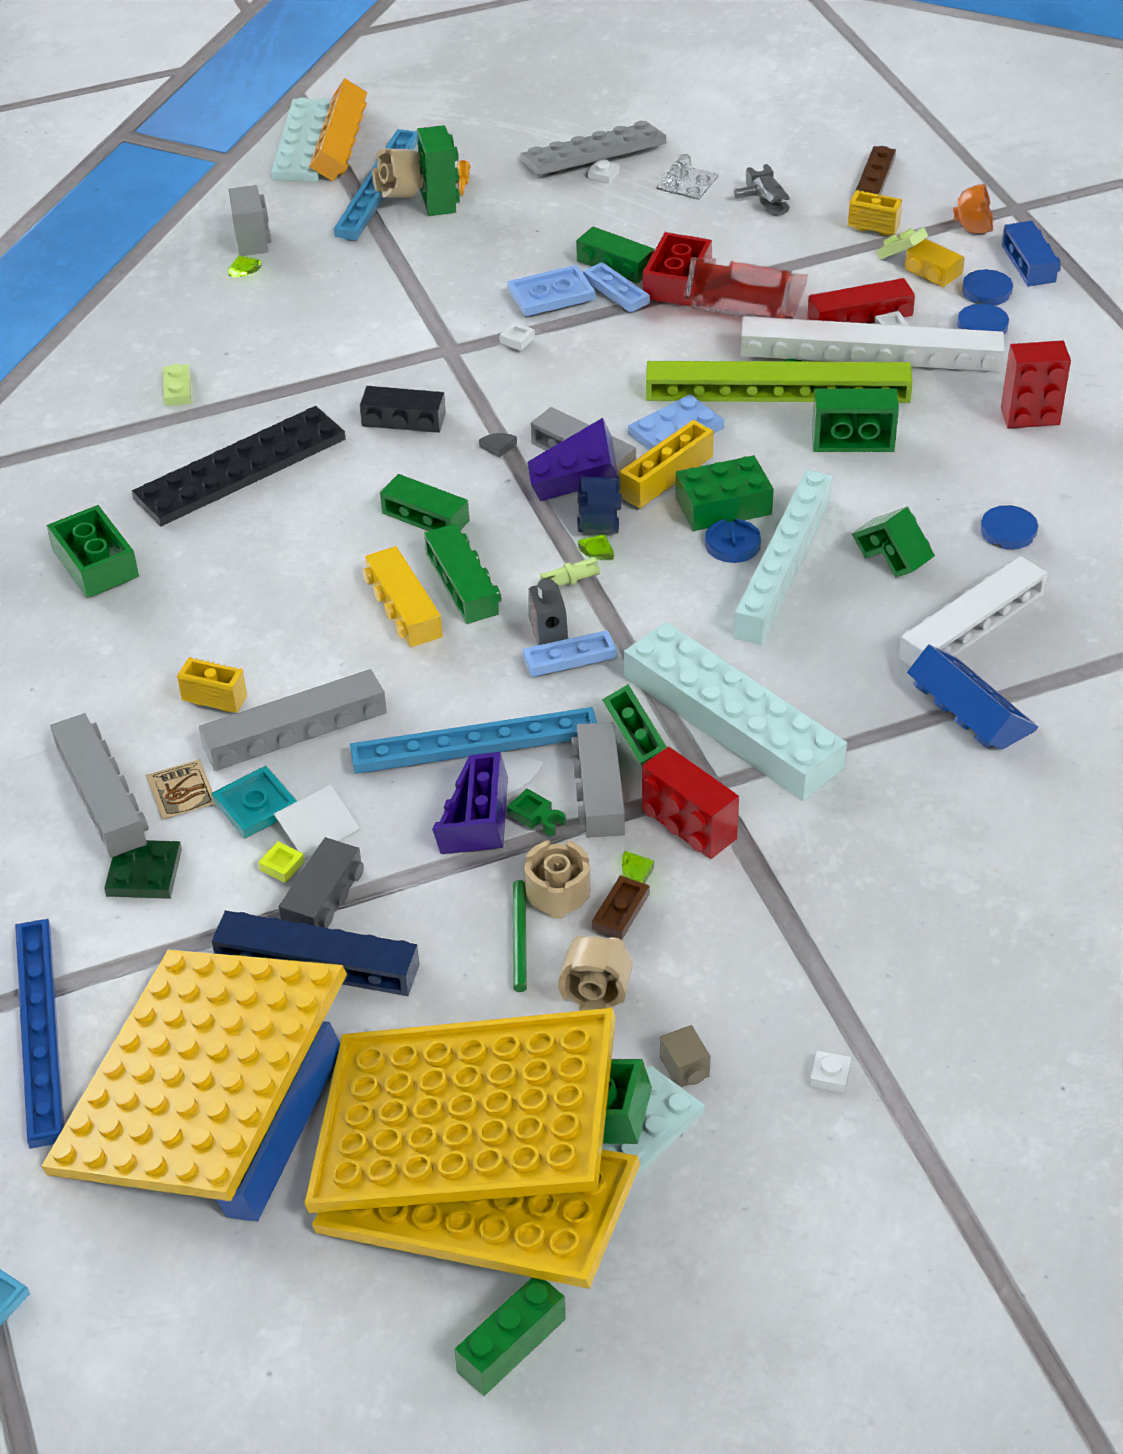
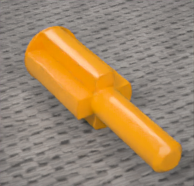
M461 160L457 163L459 182L456 183L458 184L460 196L464 195L465 185L469 182L471 165L466 160Z

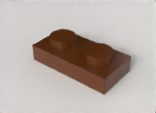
M620 875L592 919V930L622 940L650 895V885Z

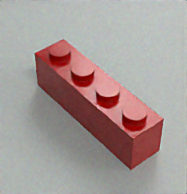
M905 278L812 294L808 297L807 317L809 320L866 324L875 323V316L897 311L903 317L913 316L915 293Z

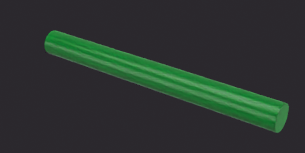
M522 880L513 882V989L516 992L527 990L525 882Z

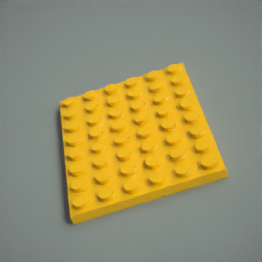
M168 949L41 1165L46 1175L231 1201L347 975L343 965Z
M613 1008L342 1034L304 1203L308 1212L319 1213L598 1191L616 1022Z

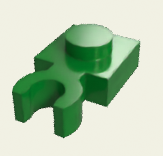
M528 788L507 806V815L530 829L539 824L542 826L544 833L550 836L556 834L554 822L562 826L566 824V815L562 811L552 810L551 801Z

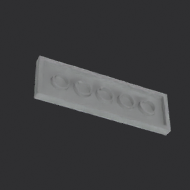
M638 121L633 126H617L608 132L596 131L592 133V136H576L571 138V141H556L550 143V146L543 148L531 147L528 151L521 153V161L537 175H542L667 144L666 134L647 121Z

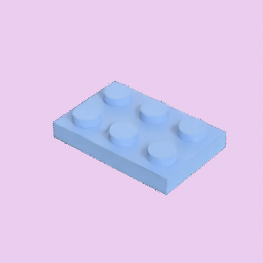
M578 265L507 281L508 291L525 317L595 300V290Z
M690 394L628 425V434L650 450L692 420L699 422L716 433L724 428V419Z

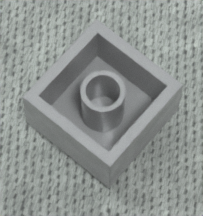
M257 185L228 189L239 257L268 253L267 243H271V234L268 226L269 219L264 194H259Z

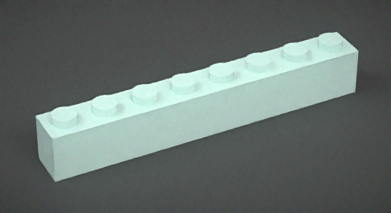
M805 470L735 612L734 638L760 645L763 644L831 502L832 475Z

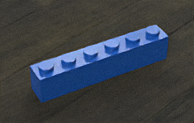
M322 1022L232 1200L216 1199L226 1217L259 1221L336 1064L340 1042L330 1022Z

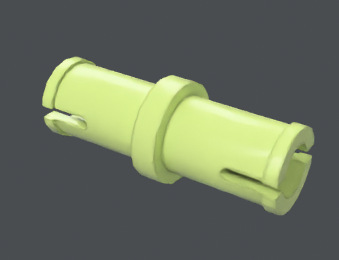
M592 557L572 565L568 562L563 564L562 568L540 573V580L551 579L558 586L565 584L572 586L577 584L578 580L599 575L600 569L598 564L595 565L597 563L596 558Z

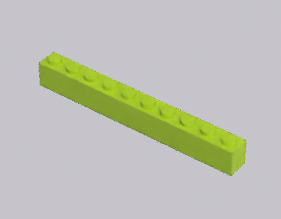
M647 361L646 401H678L691 394L699 401L814 402L815 389H897L898 403H910L913 383L911 362Z

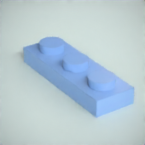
M603 262L583 271V274L594 288L630 313L650 303V295Z
M608 630L523 649V659L531 677L617 658V649Z

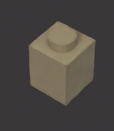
M692 1025L660 1036V1059L677 1085L680 1087L689 1084L695 1085L710 1077V1054Z

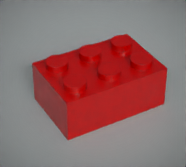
M664 232L643 271V291L648 293L650 299L656 302L663 301L679 306H691L712 265V240Z
M1064 340L1010 344L1000 408L1007 429L1060 425L1071 358Z
M669 746L642 765V810L648 817L656 819L670 833L678 835L689 843L695 851L701 852L710 860L737 840L739 795Z

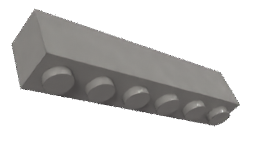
M372 669L200 725L199 731L202 746L214 771L386 714L385 692Z
M86 713L51 724L50 727L56 748L110 858L147 845L144 831L149 830L146 818L143 812L137 813L139 808L134 794H127L130 792L124 775L118 776L120 771L114 757L109 758L111 757L110 750L105 739L102 740L97 723L91 724Z

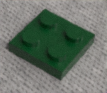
M146 840L147 845L112 857L104 887L106 897L171 899L182 852L180 841Z

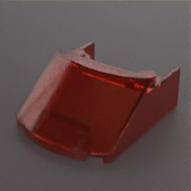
M692 257L685 299H693V309L739 317L794 319L807 284L808 274H792V271L735 261H730L729 266L716 264V258Z

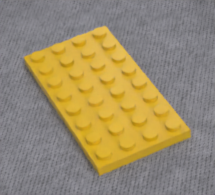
M602 1149L598 1191L319 1212L312 1226L317 1234L590 1289L640 1167L638 1155Z

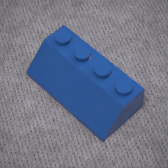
M928 644L907 671V674L915 680L913 685L926 695L928 693L932 694L935 697L933 703L943 711L948 712L950 710L956 716L953 720L966 730L971 728L976 733L974 739L986 748L992 745L1003 750L1032 734L1039 727L959 658Z

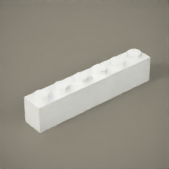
M1019 556L1010 563H1006L999 571L991 576H987L972 589L966 590L962 596L953 602L947 603L937 613L926 617L922 623L913 629L907 630L900 638L899 659L912 666L928 644L953 656L957 655L1044 595L1047 572L1022 556Z

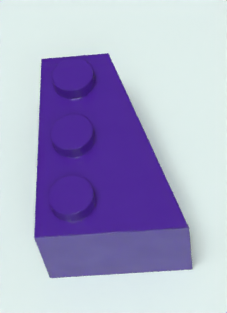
M603 417L527 462L531 486L539 501L577 492L581 477L619 478L611 433Z
M501 752L469 755L455 783L456 790L452 798L446 800L443 806L445 811L440 821L435 822L432 828L440 854L504 848L508 775Z

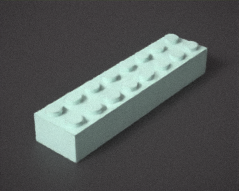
M664 622L624 650L625 678L802 801L845 769L846 741L668 622Z

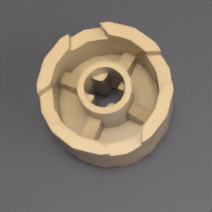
M384 148L379 150L375 158H379L377 168L372 169L375 190L381 191V197L383 198L413 197L417 189H421L424 183V178L420 174V154L410 149Z
M550 840L535 845L527 853L524 866L526 897L533 907L548 913L551 918H563L567 913L581 908L590 898L589 857L581 846L566 840V844H550Z
M577 936L574 938L571 946L567 949L559 977L558 989L562 998L566 1001L567 997H569L573 1002L579 1004L578 1010L580 1011L613 1008V1006L620 1003L623 1004L633 965L629 953L625 950V943L615 937L607 939L596 936Z

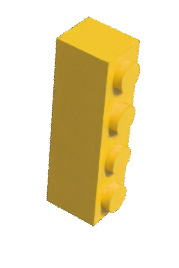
M692 420L620 470V493L622 499L641 509L676 484V471L699 467L713 457L714 431Z
M394 546L366 555V568L363 569L364 579L367 585L372 584L376 600L383 602L387 618L394 620L398 636L400 638L404 637L410 648L443 637L441 615L398 547Z

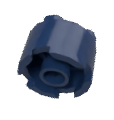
M581 477L577 503H579L578 512L579 516H581H577L578 532L618 534L619 517H617V510H621L622 495L619 493L620 478Z

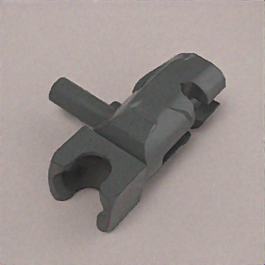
M768 164L763 165V171H755L753 168L748 167L746 169L747 187L734 189L735 198L758 195L761 204L771 214L777 216L787 213L790 207L786 202H782V200H790V197L774 179L772 168Z

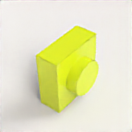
M277 841L258 862L259 870L286 883L305 863L303 853Z

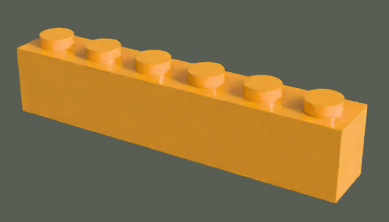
M346 78L342 80L332 96L309 166L331 181H334L338 174L342 176L349 165L347 161L352 154L351 149L356 142L354 137L360 129L358 125L364 116L362 113L367 106V102H365L367 92Z

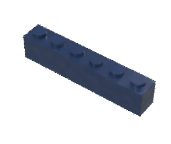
M225 910L212 938L214 954L343 965L347 975L342 985L409 996L420 966L418 945L405 940L397 941L380 938L371 934L363 935L346 932L341 929L313 926L308 923L301 924L278 918L255 916L245 912Z

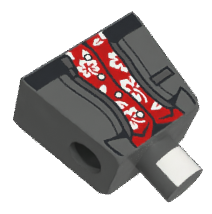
M542 579L538 582V585L531 586L528 589V616L537 646L568 639L566 607L559 586L551 579ZM549 617H552V628L545 625Z

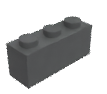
M324 837L279 904L280 919L328 928L333 920L334 912L340 904L342 905L346 901L352 884L362 876L364 864L361 862L360 848Z

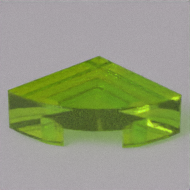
M239 255L228 268L229 276L241 277L253 274L262 267L261 260Z
M605 534L578 540V548L584 555L590 558L595 557L597 560L614 559V551Z
M624 851L622 855L623 876L645 884L654 869V860Z

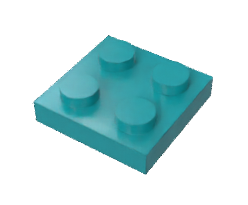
M266 765L212 792L213 802L244 839L279 822L274 813L297 802Z

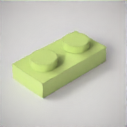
M923 227L916 231L910 228L899 234L900 237L894 234L883 241L884 245L876 250L880 259L914 247L928 237L925 228Z
M173 364L163 367L165 406L192 404L189 364Z

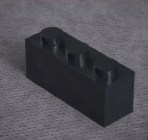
M366 386L360 402L362 426L440 433L446 414L445 394L439 391Z

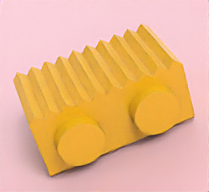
M856 190L849 202L848 226L855 227L858 231H876L882 236L894 235L900 226L902 199Z
M925 238L914 247L907 249L905 269L906 271L909 270L910 273H914V275L917 274L918 277H925L926 280L929 279L930 282L937 283L938 286L941 285L944 288L963 274L965 257Z
M190 657L177 674L178 687H180L179 692H181L180 696H182L181 700L192 702L199 706L205 705L222 709L225 712L238 713L248 697L242 668L226 667L225 664L209 663V661L204 662L203 659L198 660V658L193 659Z

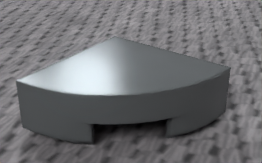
M494 433L479 439V447L498 457H501L517 445V436L507 433Z

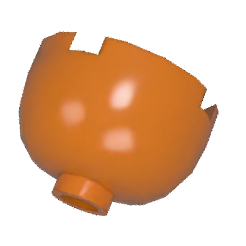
M986 184L968 187L959 196L957 207H953L955 221H960L963 229L972 234H985L993 231V215L990 212L989 204L991 202Z

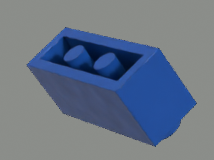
M1026 221L1004 225L1001 246L1026 285L1030 287L1056 283L1057 274L1061 269L1060 259L1055 256L1050 244L1046 242L1041 230H1038L1034 222Z

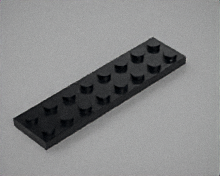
M314 406L131 490L133 499L162 527L346 440L345 431L321 409Z

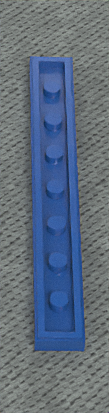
M49 919L15 924L26 1129L29 1149L53 1145L64 1128Z

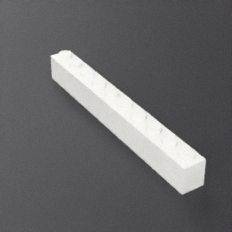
M743 316L740 356L829 362H911V367L1001 372L1005 351L1003 332Z

